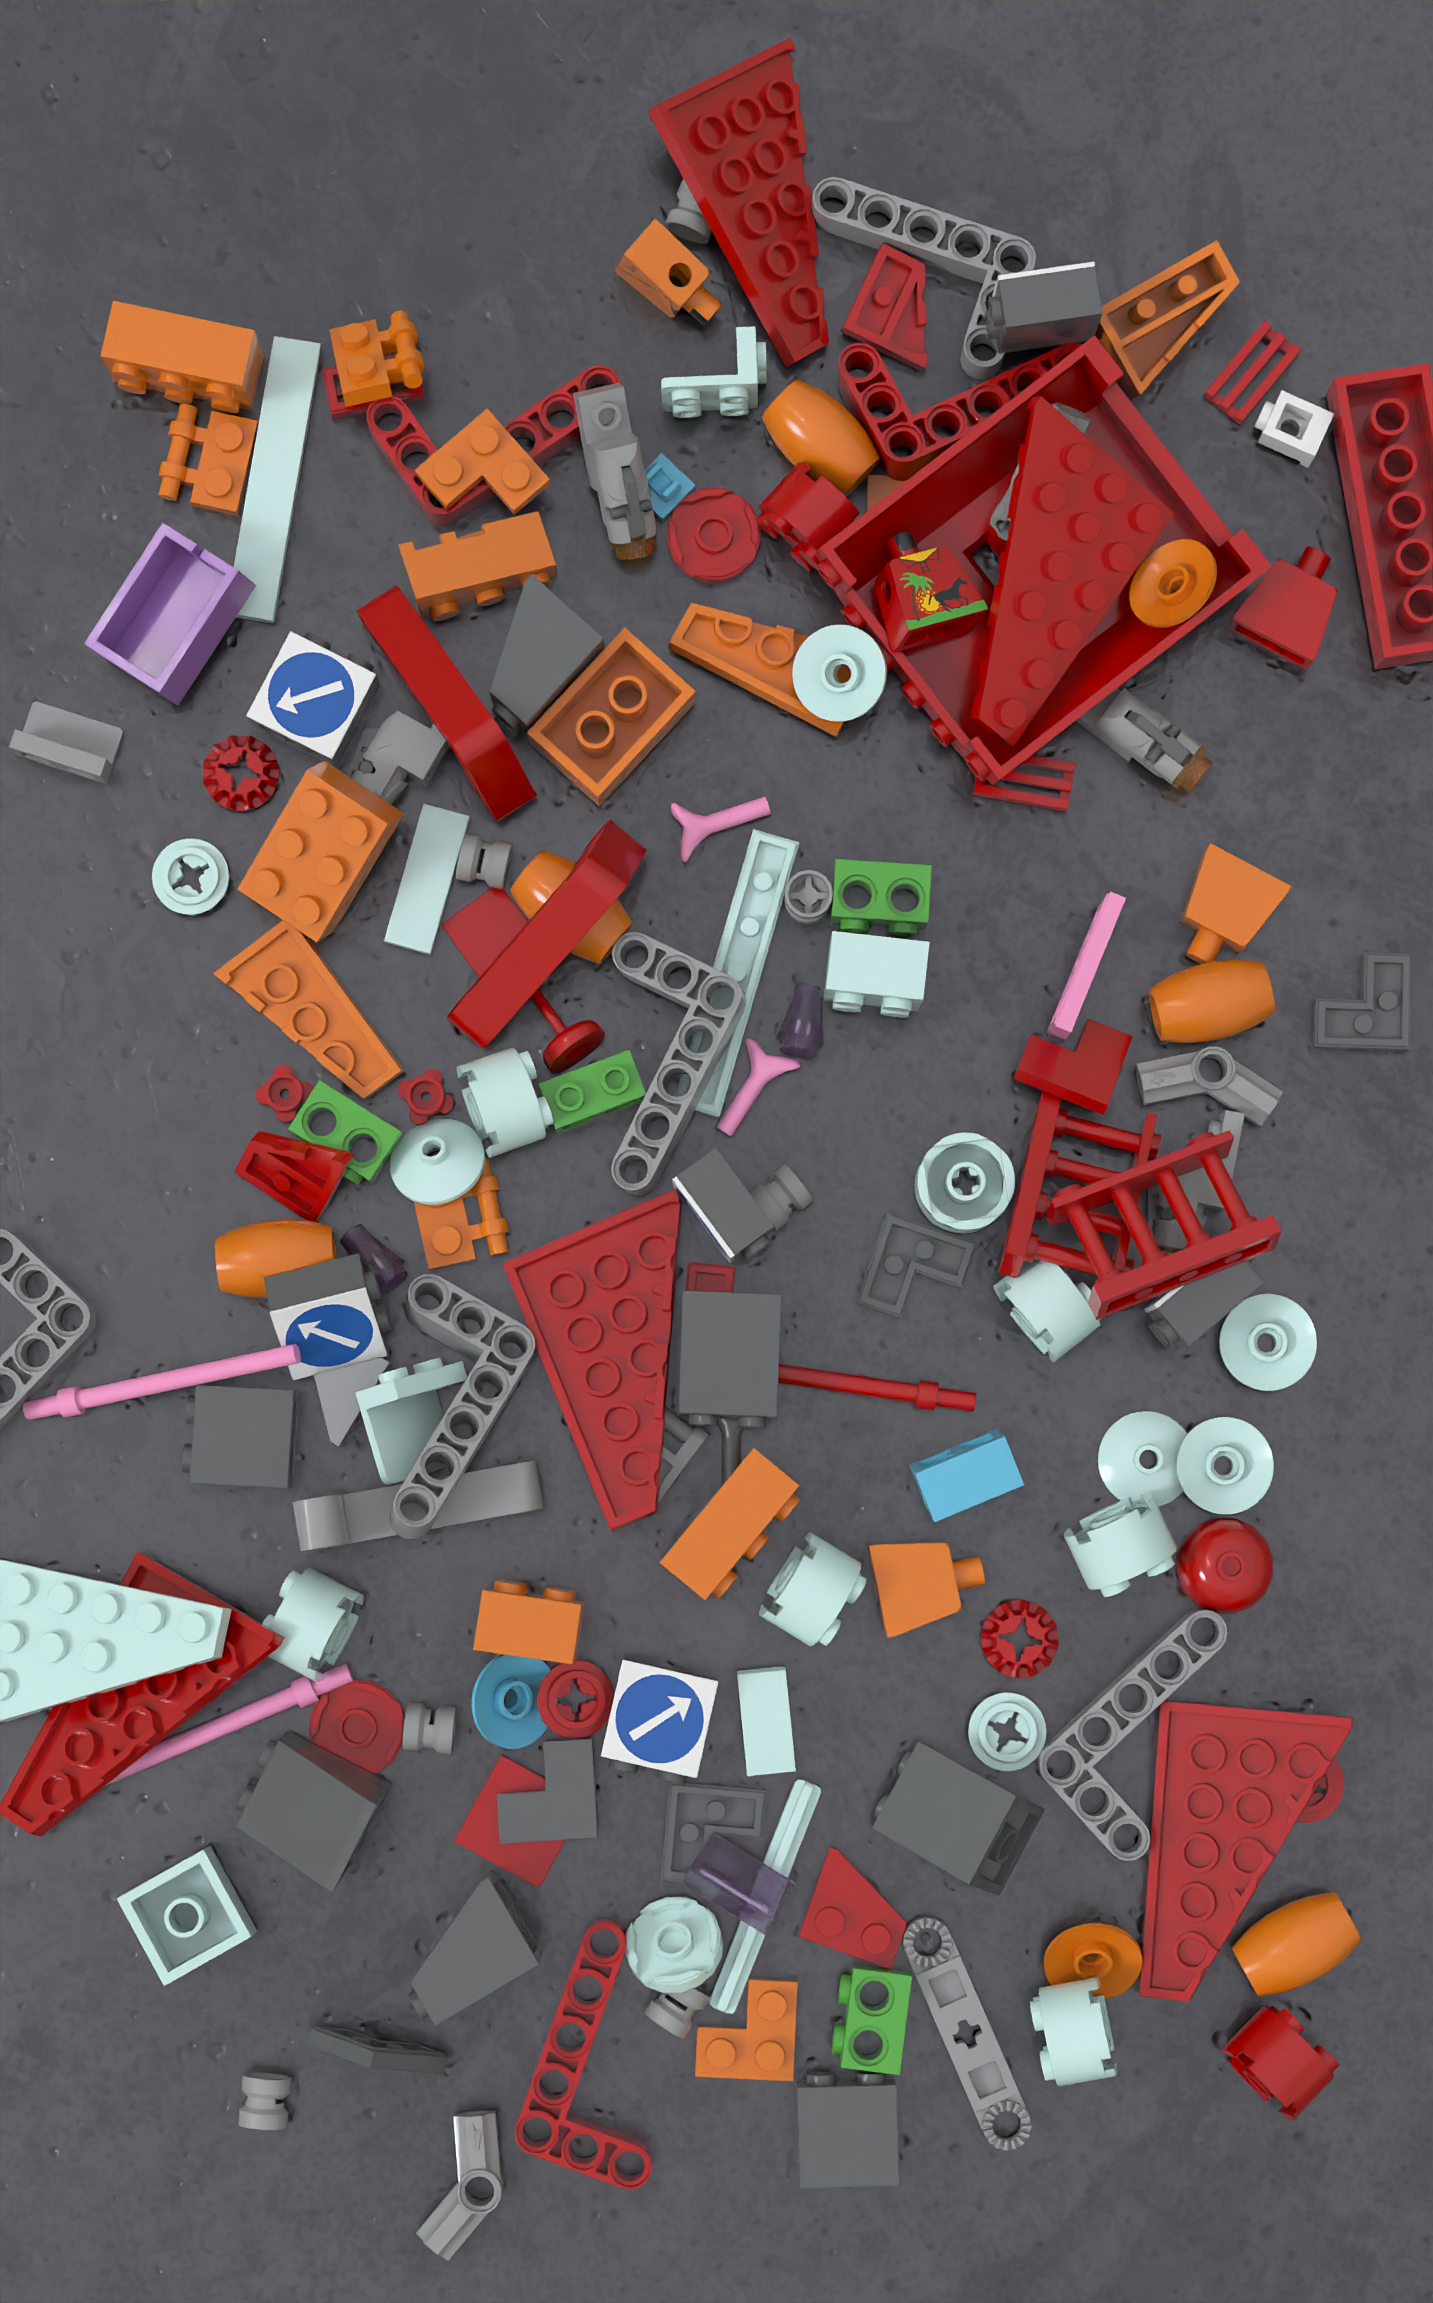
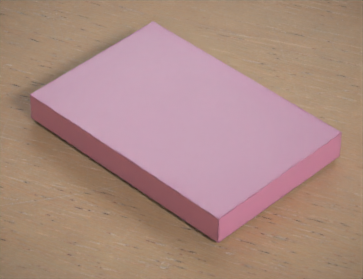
M1110 892L1106 894L1098 906L1047 1030L1048 1038L1063 1043L1072 1032L1126 900L1125 897Z

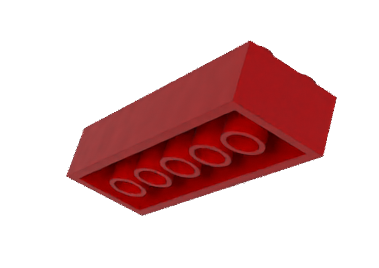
M1425 363L1335 377L1326 395L1329 411L1334 413L1331 423L1375 669L1432 661L1433 381L1430 364Z

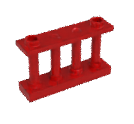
M1042 1091L1033 1120L998 1274L1017 1278L1023 1261L1032 1263L1033 1259L1097 1275L1086 1252L1041 1241L1038 1234L1031 1233L1034 1219L1042 1221L1043 1217H1047L1051 1202V1198H1048L1049 1193L1040 1191L1043 1177L1051 1179L1055 1175L1090 1185L1120 1172L1059 1157L1058 1151L1050 1149L1053 1136L1061 1138L1062 1134L1134 1152L1131 1167L1133 1168L1157 1157L1161 1142V1134L1153 1133L1157 1114L1147 1113L1138 1134L1067 1115L1068 1110L1059 1108L1062 1098ZM1141 1192L1133 1194L1137 1204ZM1097 1210L1089 1211L1088 1213L1097 1231L1116 1236L1111 1259L1115 1268L1122 1269L1123 1273L1133 1270L1135 1260L1126 1258L1131 1235L1122 1216ZM1070 1219L1064 1221V1222H1066V1223L1072 1224L1071 1221H1070Z
M1230 1130L1216 1136L1213 1132L1201 1134L1192 1139L1185 1148L1085 1187H1081L1080 1184L1070 1185L1054 1195V1199H1051L1047 1215L1050 1226L1070 1219L1098 1276L1088 1301L1096 1320L1275 1250L1282 1231L1274 1215L1272 1214L1260 1220H1257L1255 1216L1250 1217L1222 1162L1223 1159L1228 1158L1234 1140ZM1202 1167L1232 1223L1229 1232L1214 1238L1212 1234L1205 1233L1177 1178ZM1156 1185L1160 1186L1188 1242L1185 1249L1168 1255L1166 1251L1161 1252L1133 1194ZM1112 1202H1115L1143 1259L1140 1267L1123 1273L1122 1269L1115 1268L1088 1213Z

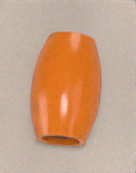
M796 379L787 386L762 415V420L774 443L794 466L798 462L805 463L811 467L805 475L813 481H816L821 475L824 476L845 496L853 492L881 460L868 433L840 402L823 390L799 379Z
M542 850L519 875L510 891L529 920L569 875L575 862L558 854ZM618 898L570 953L597 964H601L611 954L618 938L628 933L633 925L632 920Z
M1232 959L1191 966L1168 976L1148 990L1153 1022L1161 1041L1198 1043L1218 1040L1251 1029L1275 1013V1001L1270 978L1264 963L1259 961Z
M279 1219L260 1221L238 1227L215 1238V1260L220 1291L248 1298H267L264 1277L337 1259L333 1227L307 1220Z
M1328 1892L1292 1901L1267 1914L1240 1937L1232 1947V1950L1258 1997L1300 1988L1326 1975L1342 1963L1359 1945L1362 1939L1336 1892Z

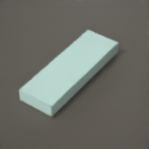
M423 803L385 935V943L432 955L457 868L462 841L469 826L470 816Z

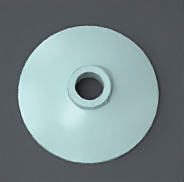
M831 625L811 634L800 646L794 659L792 678L799 700L811 713L825 720L843 722L859 718L875 706L886 685L887 666L881 648L869 634L853 626ZM843 665H847L851 670V678L846 683L839 682L837 678V671Z
M453 1119L429 1120L425 1124L417 1125L410 1129L397 1144L390 1159L391 1177L397 1189L406 1198L414 1202L426 1205L448 1203L466 1194L477 1183L485 1165V1150L478 1134L465 1123ZM440 1150L437 1155L428 1157L432 1152Z
M1260 1294L1243 1300L1229 1312L1221 1328L1219 1345L1225 1366L1238 1381L1253 1389L1274 1391L1293 1385L1307 1373L1315 1358L1317 1337L1310 1317L1300 1305L1281 1295ZM1268 1334L1273 1338L1274 1347L1270 1352H1263L1258 1348L1257 1340L1260 1335Z
M1151 1411L1131 1413L1116 1421L1103 1436L1098 1451V1468L1107 1489L1120 1501L1129 1498L1132 1506L1144 1503L1140 1494L1145 1493L1153 1495L1158 1507L1176 1499L1183 1492L1177 1477L1176 1459L1179 1447L1187 1435L1185 1430L1170 1417ZM1145 1450L1153 1451L1157 1457L1156 1465L1151 1469L1142 1467L1139 1461L1141 1453Z
M1232 1417L1213 1418L1195 1426L1183 1439L1176 1459L1177 1477L1184 1493L1198 1507L1216 1514H1235L1254 1506L1267 1492L1274 1471L1273 1455L1265 1437L1251 1424ZM1224 1456L1230 1460L1231 1470L1228 1474L1219 1475L1215 1471L1214 1462L1218 1457Z

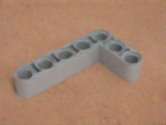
M830 177L818 183L813 191L811 212L819 229L876 249L882 243H885L927 266L983 284L964 339L960 361L964 371L975 379H988L998 373L1006 353L999 354L996 339H988L985 324V311H988L986 304L989 303V297L993 296L998 275L1013 273L1005 270L1001 265V260L1005 257L1013 256L1021 259L1025 268L1020 272L1034 270L1036 254L1032 245L1021 237L842 178ZM835 197L842 200L846 207L840 212L830 213L823 209L821 202L826 198ZM881 212L887 215L890 223L885 227L876 228L869 225L866 217L871 213ZM918 227H927L935 234V238L927 243L918 242L911 236V231ZM965 241L972 242L979 248L980 253L971 258L963 257L957 252L956 246ZM978 344H986L995 351L996 356L988 361H980L972 355L971 348Z
M630 932L619 937L612 950L613 961L619 971L629 980L688 1008L612 1162L611 1171L615 1182L629 1194L638 1196L651 1192L659 1183L744 1013L746 997L738 982L730 975L645 934ZM637 946L646 947L648 949V959L644 965L639 968H629L625 965V957L630 949ZM677 967H686L691 970L692 975L687 986L681 989L670 988L667 982L670 972ZM723 987L732 989L735 997L730 1007L723 1010L711 1007L710 999L715 990ZM701 1030L712 1033L713 1042L707 1051L694 1053L689 1050V1040L694 1033ZM679 1073L688 1074L691 1077V1086L688 1092L678 1097L669 1095L667 1085L671 1077ZM654 1117H666L669 1120L670 1127L665 1137L660 1140L648 1139L645 1130L647 1123ZM633 1160H644L648 1168L646 1177L639 1183H627L624 1178L625 1167Z
M0 1229V1240L8 1239L11 1242L13 1256L6 1264L0 1265V1283L37 1319L0 1357V1377L8 1375L13 1379L16 1386L13 1398L8 1402H0V1430L21 1409L23 1403L28 1401L92 1334L97 1322L95 1309L74 1287L21 1237ZM42 1272L48 1279V1289L44 1295L33 1299L26 1291V1281L32 1274ZM77 1305L83 1312V1323L77 1330L68 1332L61 1325V1314L68 1306ZM43 1340L49 1347V1359L44 1365L35 1368L28 1361L27 1351L32 1343Z
M423 1274L415 1278L410 1284L404 1304V1314L408 1322L414 1327L476 1362L395 1496L390 1511V1524L400 1537L406 1539H418L426 1535L431 1529L528 1369L535 1349V1338L525 1325L434 1274ZM422 1294H429L438 1300L440 1306L433 1310H426L417 1304L415 1298ZM464 1318H470L478 1322L482 1330L476 1334H467L459 1329L457 1322ZM508 1342L517 1344L522 1349L523 1356L516 1359L508 1358L501 1353L499 1346ZM481 1382L492 1383L497 1387L499 1396L493 1399L483 1398L475 1390V1385ZM456 1422L468 1423L473 1427L475 1435L469 1439L458 1438L452 1433L450 1426ZM432 1462H440L448 1467L451 1475L444 1480H437L428 1475L425 1467ZM407 1503L419 1504L424 1508L426 1517L419 1521L408 1520L403 1516L400 1508Z
M536 1460L464 1473L431 1529L544 1509ZM444 1476V1477H439V1478H434V1479L444 1480V1479H446V1478H448V1477H450V1476ZM402 1484L292 1502L300 1552L398 1535L390 1524V1511L395 1496ZM407 1503L400 1508L403 1516L408 1520L419 1521L426 1517L424 1508L419 1504Z
M1196 1609L1185 1614L1045 1743L1042 1751L1036 1758L1037 1771L1043 1780L1103 1846L1118 1859L1131 1861L1143 1856L1150 1844L1149 1830L1144 1822L1093 1766L1221 1649L1226 1642L1227 1626L1222 1617L1215 1612ZM1206 1617L1214 1625V1637L1206 1645H1198L1191 1637V1626L1199 1618ZM1170 1650L1178 1657L1179 1668L1172 1677L1162 1678L1155 1670V1660L1160 1653ZM1128 1684H1137L1143 1691V1703L1134 1711H1125L1119 1704V1693ZM1094 1717L1103 1718L1108 1726L1107 1736L1099 1744H1090L1083 1737L1084 1724ZM1055 1751H1067L1072 1758L1071 1770L1063 1777L1051 1776L1047 1770L1049 1756ZM1090 1787H1098L1105 1794L1104 1806L1096 1813L1084 1812L1080 1806L1082 1793ZM1129 1823L1135 1825L1138 1830L1137 1843L1127 1850L1118 1849L1113 1840L1116 1829L1122 1824Z

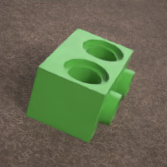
M835 859L830 923H840V930L845 932L866 933L869 932L870 925L888 927V933L892 935H917V929H926L928 925L932 865ZM852 886H860L869 893L870 902L861 909L851 908L843 899L844 891ZM900 889L910 890L916 895L918 906L909 912L899 911L892 904V894Z
M630 1050L539 1083L542 1095L549 1105L557 1134L642 1103L646 1095Z
M320 1080L288 1128L293 1134L298 1136L297 1140L340 1149L350 1153L352 1145L357 1139L361 1137L373 1138L377 1143L375 1156L367 1162H358L352 1159L343 1176L356 1185H359L363 1178L372 1184L375 1183L391 1158L393 1150L404 1136L401 1131ZM322 1111L332 1112L336 1117V1127L327 1136H317L311 1130L313 1117Z
M852 1963L850 1975L841 1974L838 2004L846 2005L844 2025L835 2024L832 2041V2053L840 2054L839 2062L841 2068L900 2075L912 1975L909 1970L894 1968L890 1970L884 1967ZM879 1981L887 1987L888 1993L884 2002L877 2006H869L862 2002L860 1991L866 1983ZM866 2030L874 2031L881 2037L880 2048L871 2055H862L854 2048L856 2036Z

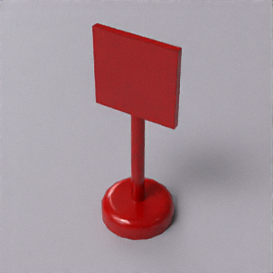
M492 887L441 923V926L478 977H480L528 921L504 889ZM539 988L531 996L533 1002L557 1033V1036L547 1045L543 1052V1062L550 1072L557 1073L574 1066L592 1053L604 1039L605 1032L597 1022L584 1020L567 1028Z

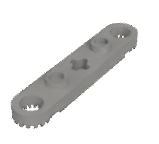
M930 1916L916 1918L909 1923L904 1931L902 1939L903 1948L987 2141L997 2149L1006 2151L1017 2149L1025 2144V2141L1030 2136L1031 2119L949 1929L942 1921ZM925 1928H933L941 1936L939 1950L929 1956L919 1954L913 1945L915 1934ZM961 2020H967L970 2026L977 2024L980 2026L981 2031L974 2035L976 2043L972 2046H967L964 2040L955 2042L953 2035L959 2032L957 2023ZM1005 2110L1016 2113L1020 2118L1018 2132L1009 2138H1002L996 2135L992 2128L995 2116Z

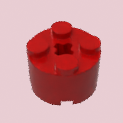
M798 462L759 504L761 513L755 520L770 536L776 539L781 535L794 548L789 552L792 558L805 570L811 572L813 568L816 569V565L819 563L815 556L819 548L853 523L860 512L824 476L821 475L816 481H813L805 475L811 467L805 463Z
M1273 2006L1269 2008L1262 2007L1221 2049L1223 2055L1232 2057L1228 2061L1229 2064L1263 2100L1267 2102L1269 2099L1276 2097L1283 2104L1277 2112L1288 2120L1294 2121L1334 2079L1333 2072L1339 2064L1322 2046L1317 2044L1313 2047L1300 2035L1305 2028L1289 2011L1283 2008L1279 2012Z

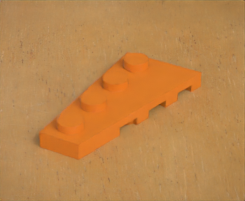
M695 603L690 604L669 641L668 649L837 737L845 722L829 721L814 715L801 703L796 694L792 678L793 663L800 646L809 636L797 634L795 629L780 625H776V628L752 622V619L749 617ZM847 665L841 666L837 671L839 682L846 683L851 678V670Z
M284 920L213 973L222 982L232 987L244 997V1000L253 1008L263 1013L281 1028V1031L295 1043H299L311 1053L319 1063L362 1099L370 1098L405 1071L309 938Z

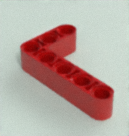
M866 343L850 344L843 349L838 362L837 386L851 414L858 420L873 442L881 458L879 465L883 472L894 480L905 481L986 420L988 417H983L977 413L976 410L978 408L991 407L997 411L1020 393L1018 390L1031 385L1080 347L1081 344L1070 343L1062 345L912 415L881 356L874 347ZM855 367H861L868 370L870 374L859 378L850 375L848 371ZM878 406L885 407L892 414L883 418L876 417L871 414L870 410ZM945 426L953 429L956 434L946 438L937 435L933 430ZM898 446H904L911 449L913 454L905 458L898 457L891 450Z
M593 366L588 368L503 427L514 439L527 437L535 443L533 449L527 454L540 466L581 438L573 393L589 390L596 384H621L620 379L609 367ZM392 396L375 400L369 405L367 423L373 440L426 516L433 523L451 525L496 496V493L483 481L478 483L448 510L433 506L430 503L433 494L416 476L415 471L404 465V461L413 452H423L430 457L437 451V448L400 398ZM558 410L570 412L574 417L573 422L564 428L552 426L548 419ZM388 413L397 414L402 418L401 424L392 431H384L377 426L379 419Z
M397 585L393 586L356 610L372 638L453 750L475 791L494 820L499 822L536 798L537 794L503 732Z
M609 819L585 847L565 880L462 996L446 1019L484 1049L615 902L628 885L647 849Z
M603 1917L590 1923L584 1932L515 2127V2138L521 2150L529 2155L611 2185L632 2190L644 2185L651 2175L653 2158L647 2144L636 2137L568 2113L626 1949V1931L621 1923L613 1918ZM608 1929L614 1932L619 1941L617 1949L606 1955L596 1952L591 1944V1937L596 1931ZM584 1976L594 1977L601 1984V1995L592 2001L580 1999L574 1989L576 1981ZM574 2023L583 2029L585 2040L581 2045L570 2048L564 2046L559 2041L557 2032L564 2024ZM556 2070L563 2073L568 2080L569 2085L567 2089L556 2095L546 2092L541 2085V2077L546 2072ZM531 2118H543L549 2123L552 2133L547 2139L533 2141L528 2138L524 2125ZM582 2134L591 2136L597 2142V2152L589 2158L576 2156L570 2147L573 2138ZM624 2152H636L642 2157L645 2165L639 2173L627 2175L619 2170L616 2160Z

